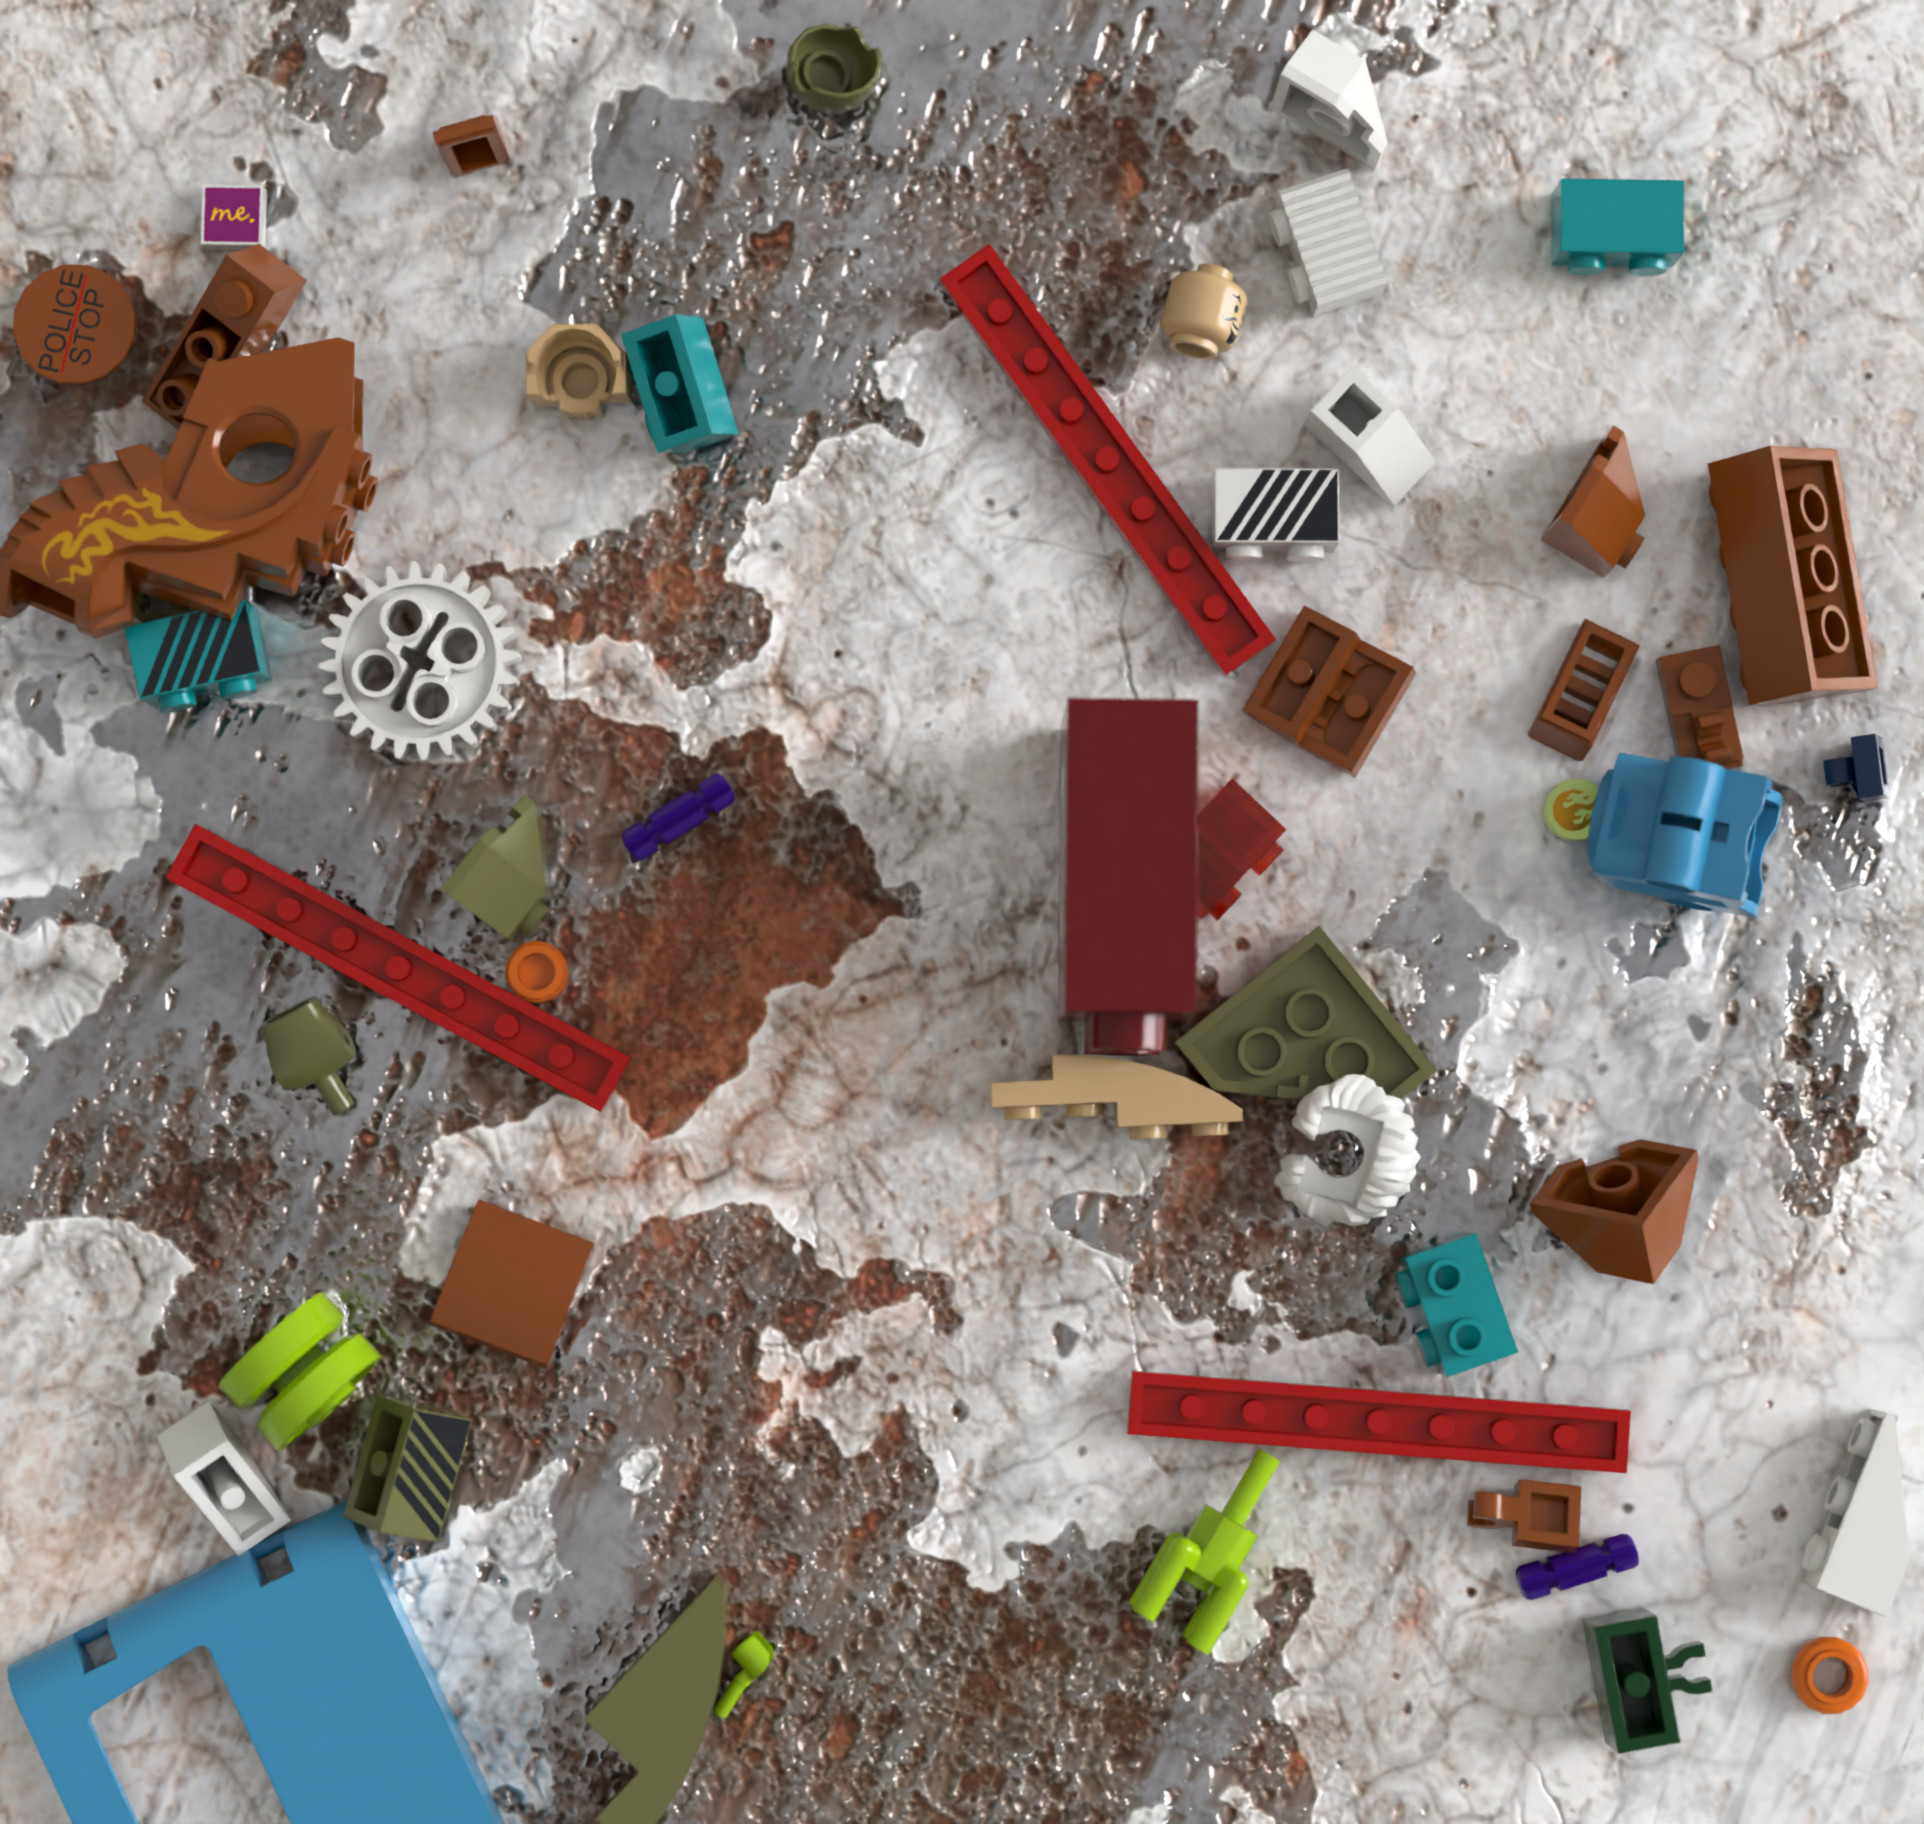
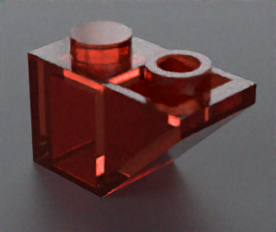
M1231 779L1198 814L1197 924L1207 913L1218 921L1242 895L1234 887L1238 880L1250 868L1260 876L1285 850L1276 840L1287 829L1234 779Z

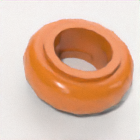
M1819 1637L1807 1642L1796 1653L1791 1665V1684L1797 1697L1809 1709L1821 1714H1841L1852 1709L1863 1698L1868 1686V1667L1862 1653L1852 1643L1838 1637ZM1826 1658L1841 1660L1846 1669L1844 1684L1833 1693L1820 1692L1816 1689L1813 1682L1815 1667L1821 1660Z

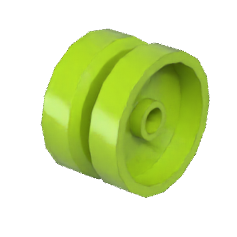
M319 1292L308 1299L267 1333L230 1369L218 1385L239 1410L254 1407L276 1390L279 1392V1395L261 1413L257 1424L259 1432L277 1451L284 1449L310 1427H316L351 1396L356 1390L355 1386L382 1358V1355L362 1333L348 1335L326 1352L322 1350L339 1331L344 1318V1314L324 1292Z

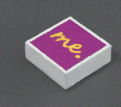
M202 184L201 245L205 250H242L257 244H261L266 248L267 190L264 185Z

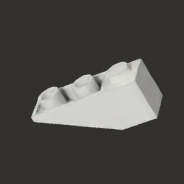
M1871 1409L1868 1419L1860 1418L1852 1431L1848 1443V1452L1852 1453L1853 1457L1845 1477L1837 1476L1828 1491L1825 1500V1510L1830 1512L1822 1534L1816 1533L1809 1540L1803 1554L1801 1567L1807 1570L1803 1579L1804 1583L1887 1618L1910 1561L1896 1417L1886 1412Z

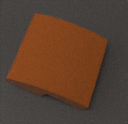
M1304 605L1242 711L1286 740L1355 778L1415 677L1416 671L1413 666L1361 640L1357 632Z
M478 1199L444 1282L430 1325L547 1369L569 1316L571 1303L593 1253L594 1243Z

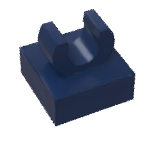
M1876 733L1851 737L1853 757L1823 761L1826 785L1838 787L1857 784L1858 798L1865 802L1891 798L1883 738Z

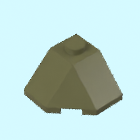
M526 795L509 811L508 815L515 819L510 827L507 829L501 824L497 828L492 826L487 830L440 888L512 942H515L520 934L529 939L543 924L551 911L545 905V902L552 895L542 810Z

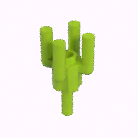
M1259 1448L1222 1512L1204 1504L1187 1535L1181 1532H1173L1166 1537L1128 1602L1133 1606L1135 1612L1155 1622L1179 1579L1182 1578L1206 1593L1182 1636L1188 1639L1187 1643L1207 1655L1210 1654L1248 1589L1249 1579L1241 1571L1240 1567L1256 1542L1258 1535L1243 1525L1281 1462L1280 1460Z

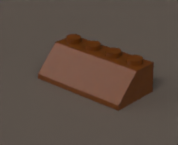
M1767 446L1708 463L1711 481L1709 498L1717 516L1721 539L1719 557L1727 574L1731 598L1729 615L1737 633L1742 662L1740 666V679L1744 689L1747 691L1749 705L1786 704L1878 689L1837 449Z

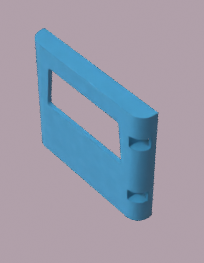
M348 1499L262 1540L239 1556L234 1554L8 1666V1680L14 1700L72 1824H139L92 1724L91 1716L95 1710L198 1646H205L209 1649L291 1824L506 1823L365 1526L343 1517ZM285 1547L294 1570L270 1582L259 1559ZM109 1633L117 1657L95 1667L85 1645Z

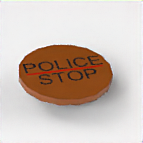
M64 264L41 273L24 289L14 310L13 335L21 356L40 376L60 385L85 386L107 378L125 362L136 337V313L129 294L110 274L90 265Z

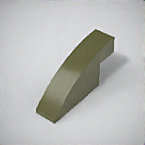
M719 1573L715 1575L591 1708L584 1718L595 1731L636 1769L632 1776L600 1809L595 1818L600 1824H657L686 1778L708 1728L720 1688L727 1646L728 1590L727 1581Z

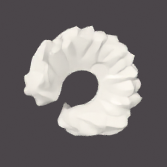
M1359 1074L1345 1075L1331 1084L1317 1087L1304 1096L1297 1105L1296 1115L1291 1120L1293 1127L1303 1133L1309 1140L1314 1141L1317 1134H1325L1335 1130L1350 1132L1363 1145V1159L1354 1171L1345 1175H1332L1322 1170L1307 1154L1283 1156L1279 1160L1281 1171L1274 1177V1184L1280 1188L1283 1199L1293 1202L1303 1215L1324 1226H1328L1332 1222L1359 1226L1368 1224L1372 1218L1387 1216V1209L1395 1207L1398 1199L1410 1191V1183L1417 1174L1415 1166L1421 1158L1415 1150L1418 1137L1412 1131L1415 1127L1413 1118L1403 1113L1404 1102L1395 1096L1386 1095L1383 1088L1376 1086L1373 1079Z

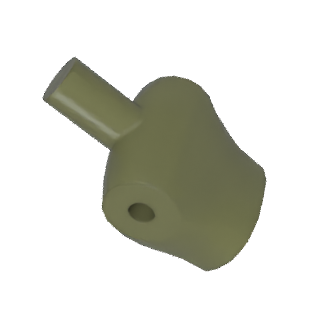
M316 996L287 1008L265 1021L259 1027L266 1042L267 1056L272 1072L283 1089L294 1090L315 1084L332 1115H337L354 1104L337 1074L339 1069L355 1057L356 1048L346 1028L321 1004Z

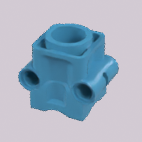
M1619 753L1614 769H1609L1605 773L1596 795L1588 835V863L1590 867H1593L1594 875L1609 888L1661 897V900L1690 909L1709 912L1721 911L1757 918L1764 890L1761 873L1763 854L1770 838L1777 830L1784 798L1780 792L1771 789L1772 781L1768 776L1725 769L1720 765L1694 758L1673 756L1669 758V761Z

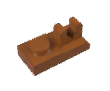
M1720 645L1662 656L1656 659L1655 663L1676 756L1711 762L1725 769L1742 767L1744 756Z

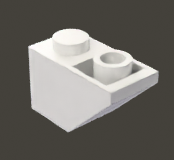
M1353 366L1310 410L1304 426L1392 507L1406 495L1436 462L1399 408Z

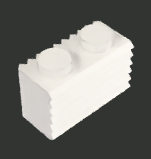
M1348 168L1277 192L1274 201L1276 210L1268 212V218L1278 247L1288 245L1296 267L1288 269V277L1298 304L1308 302L1313 317H1317L1336 309H1342L1348 305L1366 301L1369 298H1375L1383 293L1387 285V277L1379 260L1375 242L1371 236L1367 219L1363 213V208L1359 202V196L1355 190V184L1352 181Z

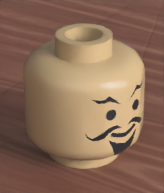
M1200 264L1197 271L1181 272L1172 280L1160 318V326L1163 333L1170 339L1169 346L1174 351L1198 360H1214L1217 353L1227 352L1236 344L1248 300L1244 290L1232 281L1234 275L1231 271L1214 264Z

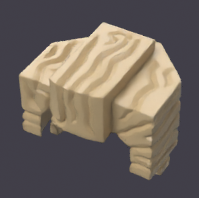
M596 323L552 324L527 349L526 396L533 406H559L564 417L569 419L574 417L578 420H583L584 418L592 420L593 417L600 419L604 417V404L616 402L632 403V376L629 371L627 353Z

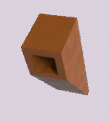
M261 244L227 254L141 402L179 430L183 421V415L208 358L223 361L260 353L280 328L307 280Z

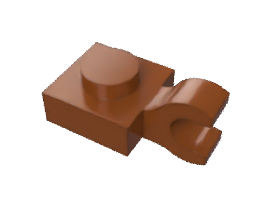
M1519 1479L1514 1485V1496L1492 1492H1475L1474 1500L1468 1501L1467 1526L1483 1529L1512 1527V1546L1574 1553L1579 1548L1581 1486Z

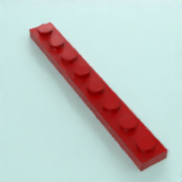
M986 245L939 279L940 286L1225 678L1273 644L1276 638L991 245Z
M197 824L193 826L165 877L171 882L599 1112H604L632 1060L628 1055Z
M1131 1370L1127 1434L1627 1473L1631 1411L1605 1407Z

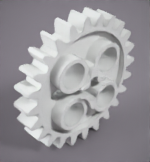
M412 561L408 571V579L402 580L391 566H387L385 570L386 585L379 588L370 578L364 577L362 580L368 596L360 600L354 595L345 593L343 598L352 610L350 615L345 617L339 614H330L329 619L341 630L339 637L321 638L320 643L335 652V659L321 662L318 666L323 673L336 675L337 680L322 689L323 693L328 698H344V701L333 712L334 716L340 721L354 716L357 717L350 730V734L357 740L374 731L371 749L379 754L392 741L394 742L395 758L399 761H405L412 746L417 747L418 755L424 763H430L433 755V746L440 745L443 752L450 759L455 758L456 747L454 740L462 737L470 746L476 748L479 745L473 729L480 724L486 729L495 732L498 727L489 715V712L492 708L510 711L512 708L508 701L500 695L502 688L520 686V681L513 675L505 672V667L521 662L522 656L519 652L504 649L503 645L518 636L517 631L514 627H496V624L507 614L506 609L502 604L484 609L483 607L487 603L491 592L485 585H482L468 594L470 577L466 572L461 571L450 584L447 583L446 568L441 563L436 564L430 578H424L420 565L416 561ZM406 607L419 608L422 612V623L419 629L409 636L396 635L393 631L392 623L398 611ZM441 614H447L448 622L436 635L427 652V656L434 662L430 671L419 669L416 672L408 690L403 709L398 712L394 711L393 704L395 700L403 693L414 675V669L407 663L408 658L411 654L422 656L430 644L429 641L432 638L437 618ZM463 634L474 636L477 639L478 647L473 658L461 664L450 662L447 657V648L452 639ZM376 662H390L394 669V676L389 686L381 691L368 690L364 680L367 669ZM439 688L446 690L449 696V704L444 714L434 719L422 717L419 712L421 697L431 689Z

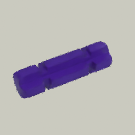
M720 773L713 774L698 784L699 790L692 793L689 789L648 815L651 820L645 824L639 821L624 830L621 838L631 856L637 861L644 860L659 850L657 845L661 842L671 843L707 820V813L714 810L717 814L731 805L736 799L735 793L724 776Z
M1620 1534L1604 1539V1545L1599 1547L1597 1544L1591 1543L1579 1547L1574 1553L1563 1552L1547 1557L1548 1563L1545 1564L1537 1560L1519 1566L1516 1569V1579L1524 1598L1534 1600L1550 1595V1589L1555 1587L1557 1590L1563 1591L1607 1577V1571L1609 1570L1620 1573L1635 1568L1639 1564V1556L1633 1539L1628 1534Z

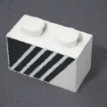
M1215 468L1211 479V550L1213 552H1226V560L1232 562L1260 561L1263 559V552H1287V560L1292 562H1318L1324 560V552H1334L1339 544V469Z

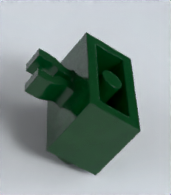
M1645 1608L1582 1618L1605 1743L1618 1754L1681 1743L1671 1692L1681 1690L1694 1695L1713 1692L1711 1680L1706 1676L1688 1680L1681 1674L1668 1676L1667 1670L1683 1668L1684 1663L1688 1659L1706 1656L1704 1644L1700 1641L1681 1644L1669 1654L1664 1655L1657 1616Z

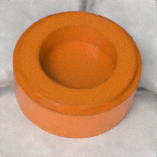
M542 941L527 942L515 949L507 961V983L513 993L519 998L530 1003H547L556 999L565 990L569 980V965L563 953L553 945Z

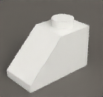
M210 1401L157 1435V1439L175 1479L238 1556L291 1521L287 1511L242 1441Z

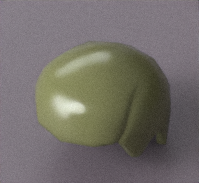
M822 24L804 29L790 45L787 52V81L797 98L811 109L829 115L853 111L873 93L878 83L882 61L881 49L879 47L871 48L864 40L858 27L839 28L835 25Z

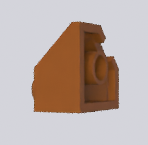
M1613 425L1603 436L1541 538L1543 542L1601 577L1607 575L1616 564L1626 569L1645 538L1636 533L1645 517V512L1624 431Z
M1640 1139L1618 1146L1619 1157L1586 1167L1582 1158L1558 1165L1530 1202L1532 1214L1597 1273L1654 1284L1682 1243L1699 1160L1697 1150Z

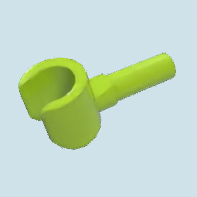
M758 1631L750 1634L731 1652V1656L743 1669L735 1675L713 1709V1712L723 1719H726L746 1687L766 1670L774 1658L773 1647Z

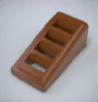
M495 115L478 116L440 127L438 131L433 132L435 143L452 176L459 177L508 163L507 160H510L501 126Z
M1584 619L1529 729L1528 736L1574 760L1583 761L1595 742L1640 645ZM1585 646L1617 661L1615 668L1612 669L1583 655L1582 652ZM1575 669L1606 684L1604 690L1573 676V670ZM1563 691L1594 706L1593 712L1561 698Z

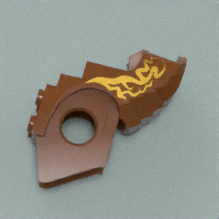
M337 337L223 361L208 358L165 462L164 459L144 443L116 450L117 461L87 466L86 474L58 481L61 490L29 503L30 507L19 516V520L7 534L8 538L0 550V616L8 619L12 618L31 605L76 625L80 633L98 639L133 626L136 598L139 593H144L232 621L249 585L294 597L306 571L327 577L333 564L344 567L349 560L355 542V532L350 529L359 510L367 512L371 507L378 486V478L369 473L372 465V454L365 452L362 444L364 381L354 377L355 343ZM272 442L284 444L294 450L293 461L285 473L273 481L260 484L243 482L230 475L227 471V467L236 454L250 445Z

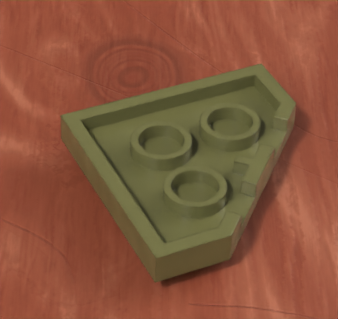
M1320 926L1315 928L1174 1042L1175 1046L1209 1088L1215 1092L1301 1101L1304 1096L1319 1086L1331 1084L1348 1074H1359L1373 1079L1376 1086L1382 1087L1386 1095L1402 1099L1437 1071Z

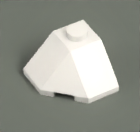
M1312 30L1280 74L1270 109L1375 170L1387 146V139L1366 60L1357 56V48L1345 38L1333 33H1327L1326 36H1323Z

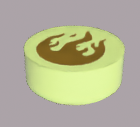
M1579 778L1569 779L1555 786L1548 793L1543 806L1544 820L1550 831L1566 841L1576 842L1587 839L1599 787L1588 780Z

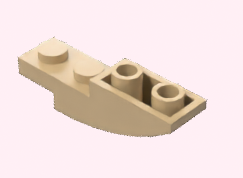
M1051 1055V1080L990 1083L991 1109L1004 1108V1120L1041 1119L1042 1106L1066 1105V1117L1104 1116L1103 1104L1114 1103L1115 1128L1129 1127L1130 1139L1167 1138V1125L1191 1124L1192 1136L1229 1135L1228 1123L1243 1121L1242 1108L1217 1092L1175 1073L1154 1066L1117 1058L1090 1055Z

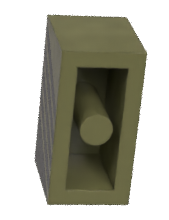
M377 1395L343 1517L379 1533L438 1542L444 1520L449 1512L450 1499L461 1459L466 1451L472 1419L436 1405Z

